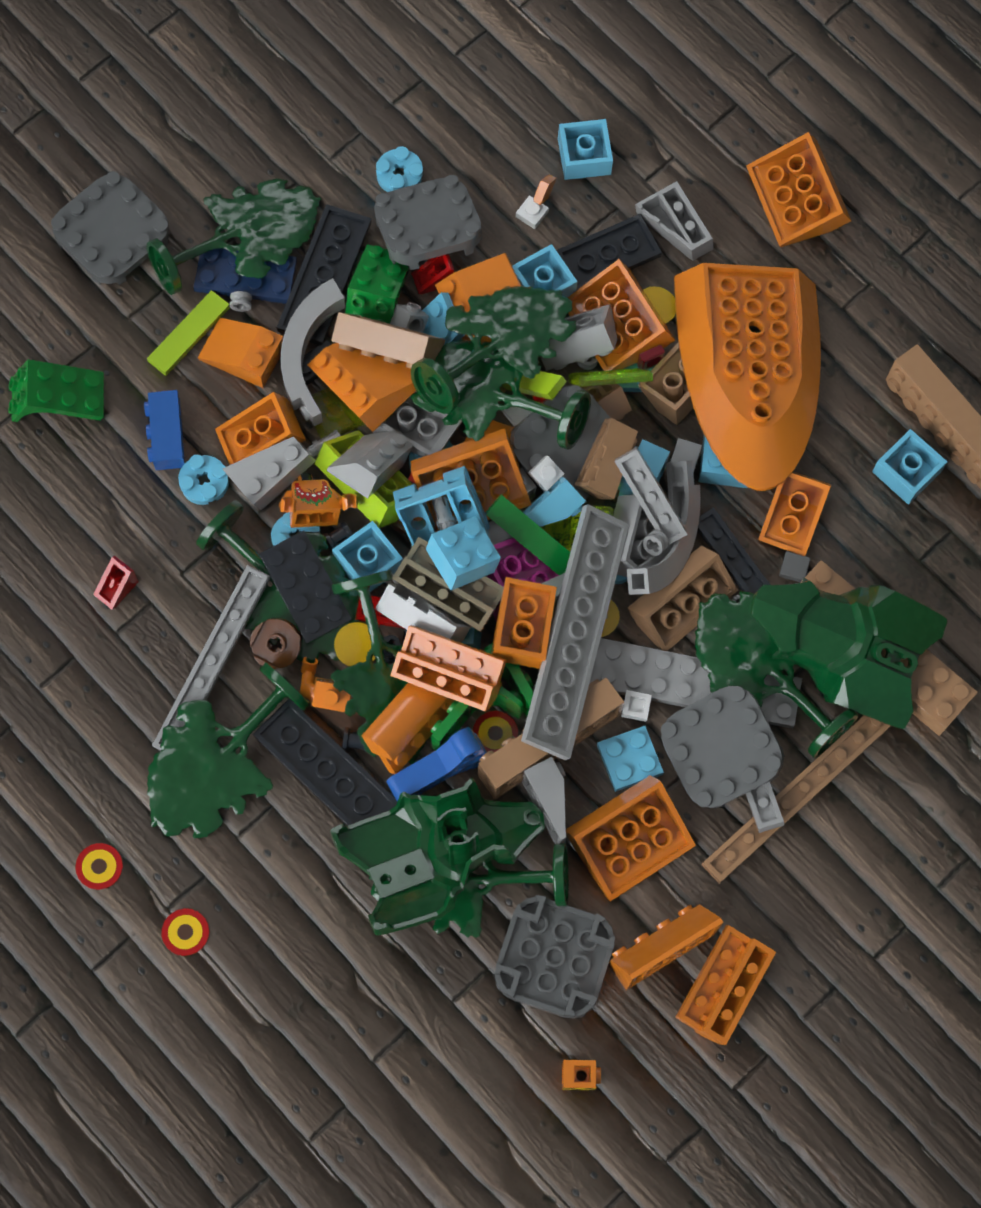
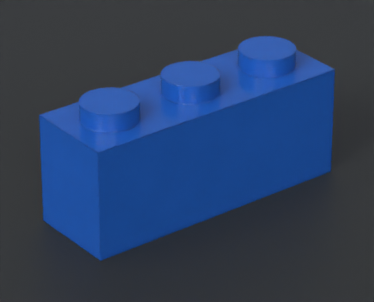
M178 390L148 393V402H144L145 416L150 418V424L146 425L147 439H151L152 447L147 448L148 460L153 462L155 470L182 468L185 464Z

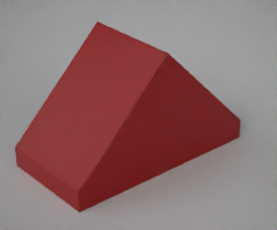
M449 254L431 258L421 265L419 269L412 272L419 294L436 291L435 284L454 273V267Z
M113 556L93 595L110 609H115L138 583L134 570L119 558Z

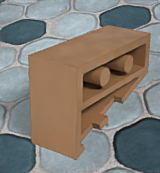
M613 418L605 419L574 487L597 499H614L623 476L614 461L616 458L634 449L637 443L636 436L638 431Z

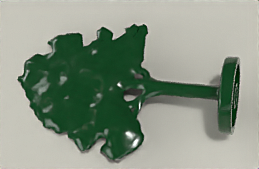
M277 178L259 183L257 185L258 195L245 193V188L237 186L232 192L234 199L222 198L221 194H211V196L204 197L203 200L204 204L208 206L210 213H212L215 222L220 225L215 230V235L211 239L174 256L170 254L161 240L155 238L147 242L146 246L150 263L161 285L170 295L182 290V281L177 265L217 248L227 249L237 257L235 260V271L237 274L258 279L265 277L271 269L270 266L264 264L265 261L284 265L288 260L289 254L292 253V249L299 248L303 242L308 241L309 235L312 233L316 223L315 217L321 198L315 197L310 187L297 186L294 189H285V184L288 181ZM223 229H227V232L221 233ZM232 237H239L241 243L239 245L227 244L225 241Z
M506 286L502 290L494 291L492 296L488 294L485 296H470L468 299L470 305L469 312H465L462 305L450 307L446 311L445 327L449 331L466 334L474 344V348L470 355L448 371L439 363L429 358H422L412 364L410 370L411 379L416 391L429 407L439 413L447 414L454 410L459 402L458 390L453 380L483 359H498L502 357L506 363L522 372L525 377L534 378L536 374H540L542 367L538 366L539 355L543 358L556 357V351L549 348L550 338L564 342L576 330L577 321L564 319L566 314L573 309L572 301L564 297L561 290H546L533 288L532 286ZM482 336H487L492 341L482 348L480 340ZM494 350H498V351H499V352L496 353V354H492V352H493Z
M465 339L446 343L442 346L434 361L448 371L470 355L474 344L472 341ZM483 342L481 347L484 348L491 342ZM494 350V351L492 352V354H496V353H498L499 351H498V350ZM502 357L498 359L486 358L453 380L458 390L459 402L457 407L447 413L448 415L442 421L444 425H455L461 419L466 427V430L463 432L467 438L472 437L475 441H479L484 437V432L496 417L498 410L519 407L559 421L557 443L559 447L569 450L576 445L584 431L590 413L591 396L588 392L577 390L568 400L564 410L561 411L525 397L519 390L521 378L524 376L523 373L506 363ZM508 383L511 386L513 395L500 391L501 385ZM418 392L411 395L415 405H418L427 412L435 411L426 404ZM503 401L505 405H500L498 402Z
M234 500L223 508L206 526L197 539L196 545L202 550H207L221 538H224L257 570L269 575L259 554L231 529L244 509V506L238 500ZM305 532L332 583L337 584L348 581L349 579L344 577L345 571L334 555H320V551L328 549L326 537L319 532ZM270 578L269 581L273 585L269 587L267 584L244 629L254 630L255 627L270 618H282L291 622L299 631L272 578ZM356 590L339 594L352 621L306 644L302 636V649L297 658L299 661L303 662V658L307 657L306 661L308 663H314L315 658L318 659L319 653L329 655L334 661L339 660L334 648L337 633L345 625L359 622L356 619L359 594ZM277 637L276 639H272V638H271V639H270V642H271L273 645H276L277 642H278V640H279V638H278V637Z
M391 569L331 585L335 595L353 590L358 592L371 639V649L367 653L366 662H358L343 670H336L331 674V679L334 681L333 686L339 692L344 690L353 697V699L348 700L346 703L345 714L351 717L357 712L360 716L365 717L367 722L358 728L357 733L365 751L373 755V757L377 755L371 752L362 734L408 683L390 676L394 663L392 665L386 663L383 650H387L396 658L397 652L402 649L403 645H390L383 638L370 594V586L392 580L393 574ZM373 656L376 658V663L374 664L372 662ZM425 743L408 761L411 765L415 763V760L418 758L419 752L424 748Z
M740 591L739 603L730 600L726 594L717 593L712 594L707 602L701 601L699 603V618L697 621L698 629L695 631V648L697 650L696 657L701 662L702 668L709 671L708 678L710 679L711 693L728 686H740L756 697L760 707H762L763 699L775 693H782L788 696L822 729V732L808 748V753L814 759L825 752L855 723L858 715L851 709L844 711L831 722L796 687L793 681L794 670L792 668L795 663L788 659H772L773 654L779 649L766 630L751 615V603L755 594ZM783 669L787 670V676L782 673ZM767 675H771L781 685L768 686L764 683V679Z
M265 662L261 666L260 671L276 686V689L240 726L227 728L215 721V714L210 702L194 700L183 702L178 707L176 719L185 722L183 727L168 725L163 728V741L160 745L162 750L154 755L153 762L148 767L147 795L150 797L151 826H159L164 835L177 836L181 834L183 829L192 826L194 831L192 837L194 839L207 837L223 823L218 811L221 807L226 809L232 807L235 814H243L246 807V801L242 798L243 795L256 794L258 798L267 795V791L273 789L271 779L266 778L261 770L254 765L253 761L246 757L248 737L285 697L291 699L301 710H305L310 703L268 663ZM221 736L234 737L226 747L222 748L217 743V738ZM241 747L240 753L236 754L237 748Z
M555 844L553 870L504 871L495 868L490 861L483 865L488 870V874L476 875L471 872L464 890L457 895L455 908L443 917L435 919L433 930L439 934L447 930L450 921H452L461 928L459 933L467 938L470 936L479 937L482 931L481 918L484 903L482 895L489 893L498 884L553 883L556 905L567 907L569 898V866L566 844ZM411 871V872H408L407 874H408V875H413L414 872ZM384 881L382 884H389L390 882ZM373 883L371 895L378 901L379 894ZM480 884H485V885H486L485 888H482V889H479V888H478Z

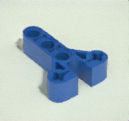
M470 727L454 733L436 751L391 776L386 782L396 801H398L402 792L410 795H421L454 775L477 768L478 763L481 762L480 758L487 751L479 736Z

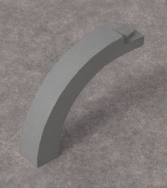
M333 278L312 291L296 309L286 328L281 348V370L288 400L293 410L300 408L305 420L310 419L313 426L323 422L322 414L303 378V359L308 343L319 326L333 314L345 308L344 296Z
M692 460L666 463L668 500L688 531V535L668 545L660 555H651L641 565L627 569L629 595L650 594L665 588L679 575L690 556L699 525L701 498L700 485H694Z

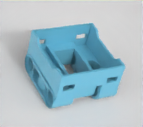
M465 466L443 473V479L419 487V491L415 484L393 491L395 510L400 521L403 523L412 546L418 537L429 542L431 534L436 533L435 523L426 502L443 495H447L458 523L476 516L490 539L489 522ZM463 500H470V501H471V502L468 503V504H461V503H460V502L463 501ZM415 517L423 518L421 521H414L413 519Z

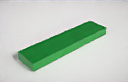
M500 494L485 514L556 574H564L571 552Z

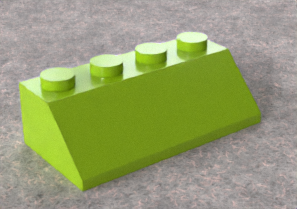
M357 430L325 441L315 465L343 494H356L358 509L370 521H373L378 528L396 522L399 517L395 510L393 491L410 486L412 483L398 470L367 499L327 471V468L364 435Z

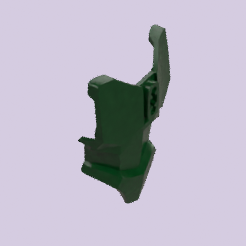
M803 578L802 583L762 585L753 596L751 603V615L766 630L779 649L773 654L772 659H788L808 670L818 690L824 695L825 702L851 709L889 726L900 729L906 728L914 711L912 706L911 676L917 668L919 656L932 644L943 638L947 625V619L944 616L899 592L881 585H871L867 588L858 587L841 595H836L819 590L815 584L806 578ZM885 648L886 655L882 657L881 651ZM901 659H908L907 667L904 666V663L900 662Z
M470 778L464 787L442 793L438 796L410 795L402 792L397 804L389 811L351 825L340 824L331 829V838L339 855L345 857L367 873L379 894V900L372 914L368 915L374 934L379 936L417 926L446 915L455 908L457 895L464 890L471 872L493 859L500 864H514L533 840L545 830L542 811L532 802L486 800L482 798L474 778ZM411 871L414 872L413 875H408V874H407L408 872H411ZM384 881L390 882L389 884H382Z

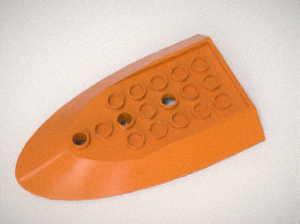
M702 263L674 276L677 334L689 395L700 427L712 451L723 467L737 481L757 491L770 490L782 484L795 470L812 433L819 395L821 342L816 284L796 268ZM756 326L761 332H752L749 327Z

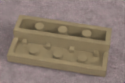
M418 537L408 555L401 562L392 580L479 632H482L501 601L504 587L485 576L451 591L426 551L428 542Z

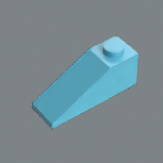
M561 477L548 491L542 493L532 505L527 507L523 513L541 527L577 515L582 510V504L586 500L564 477Z

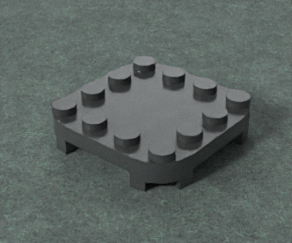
M114 171L94 181L61 208L51 220L53 234L60 248H64L91 275L92 280L99 285L101 283H118L120 285L126 282L125 276L148 258L147 242L157 238L167 246L170 235L168 220L164 213L133 182Z
M455 175L426 181L388 193H381L375 198L377 227L379 226L389 252V258L393 264L397 262L408 265L410 270L419 269V262L460 250L464 251L465 256L474 253V247L480 243V240H483L478 213L467 188Z
M577 385L562 387L553 400L546 399L542 404L563 411L568 400L577 390L587 391ZM591 394V408L586 426L580 439L572 449L567 450L559 447L557 443L559 421L532 412L519 425L513 428L510 432V442L517 462L527 474L544 456H549L564 473L562 477L574 487L604 420L610 418ZM574 487L584 499L590 495Z
M728 686L713 692L674 713L661 727V739L664 749L687 794L693 802L701 807L719 808L726 806L725 804L768 782H772L779 776L783 767L785 757L783 748L773 733L758 704V700L751 692L740 686Z
M536 895L535 897L525 899L517 905L513 912L496 963L495 980L498 990L514 1001L561 1017L573 1019L584 1017L592 1010L598 999L614 948L615 937L612 927L605 920L606 918L599 914L594 915L568 905L567 907H559L555 901L547 899L546 896Z

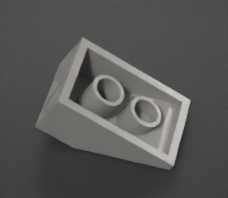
M410 396L373 433L395 431L414 444L410 452L424 457L443 450L461 425L462 420H459L455 425H444L442 419L448 414L437 411L427 412L418 405H415Z
M550 757L525 770L522 784L533 804L542 811L544 824L556 844L564 843L566 839L563 778L566 775L559 762L555 763L553 758Z

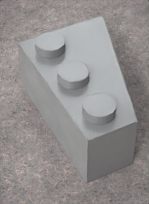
M677 181L635 204L636 214H640L646 224L692 261L713 250V238Z
M291 437L223 468V471L249 501L262 510L316 460L295 437Z
M399 583L388 584L375 610L408 630V626L414 625L460 643L463 642L471 628L468 624Z

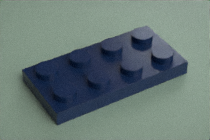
M217 248L199 256L194 292L209 293L212 290L217 295L230 296L233 292L243 291L250 293L254 300L287 303L293 287L297 257L289 256L284 265L265 261L264 264L270 266L271 269L265 277L258 279L237 274L235 271V260L237 257L227 249Z

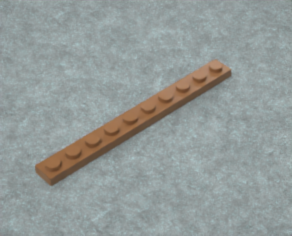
M864 715L775 796L784 824L891 726ZM752 817L702 863V866L720 884L781 827L759 833L754 817Z

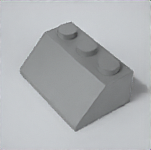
M611 305L564 318L568 321H577L576 330L564 342L550 338L549 348L556 351V357H541L547 371L553 368L555 370L562 369L573 362L582 363L595 355L605 356L610 354L617 342Z
M395 431L364 435L327 468V471L368 499L404 466L414 444Z
M634 494L618 496L613 517L629 524L617 575L627 577V569L641 565L651 556L645 550L643 540L650 532L655 530Z

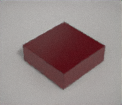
M661 344L639 354L637 365L641 371L656 366L664 358L665 351Z

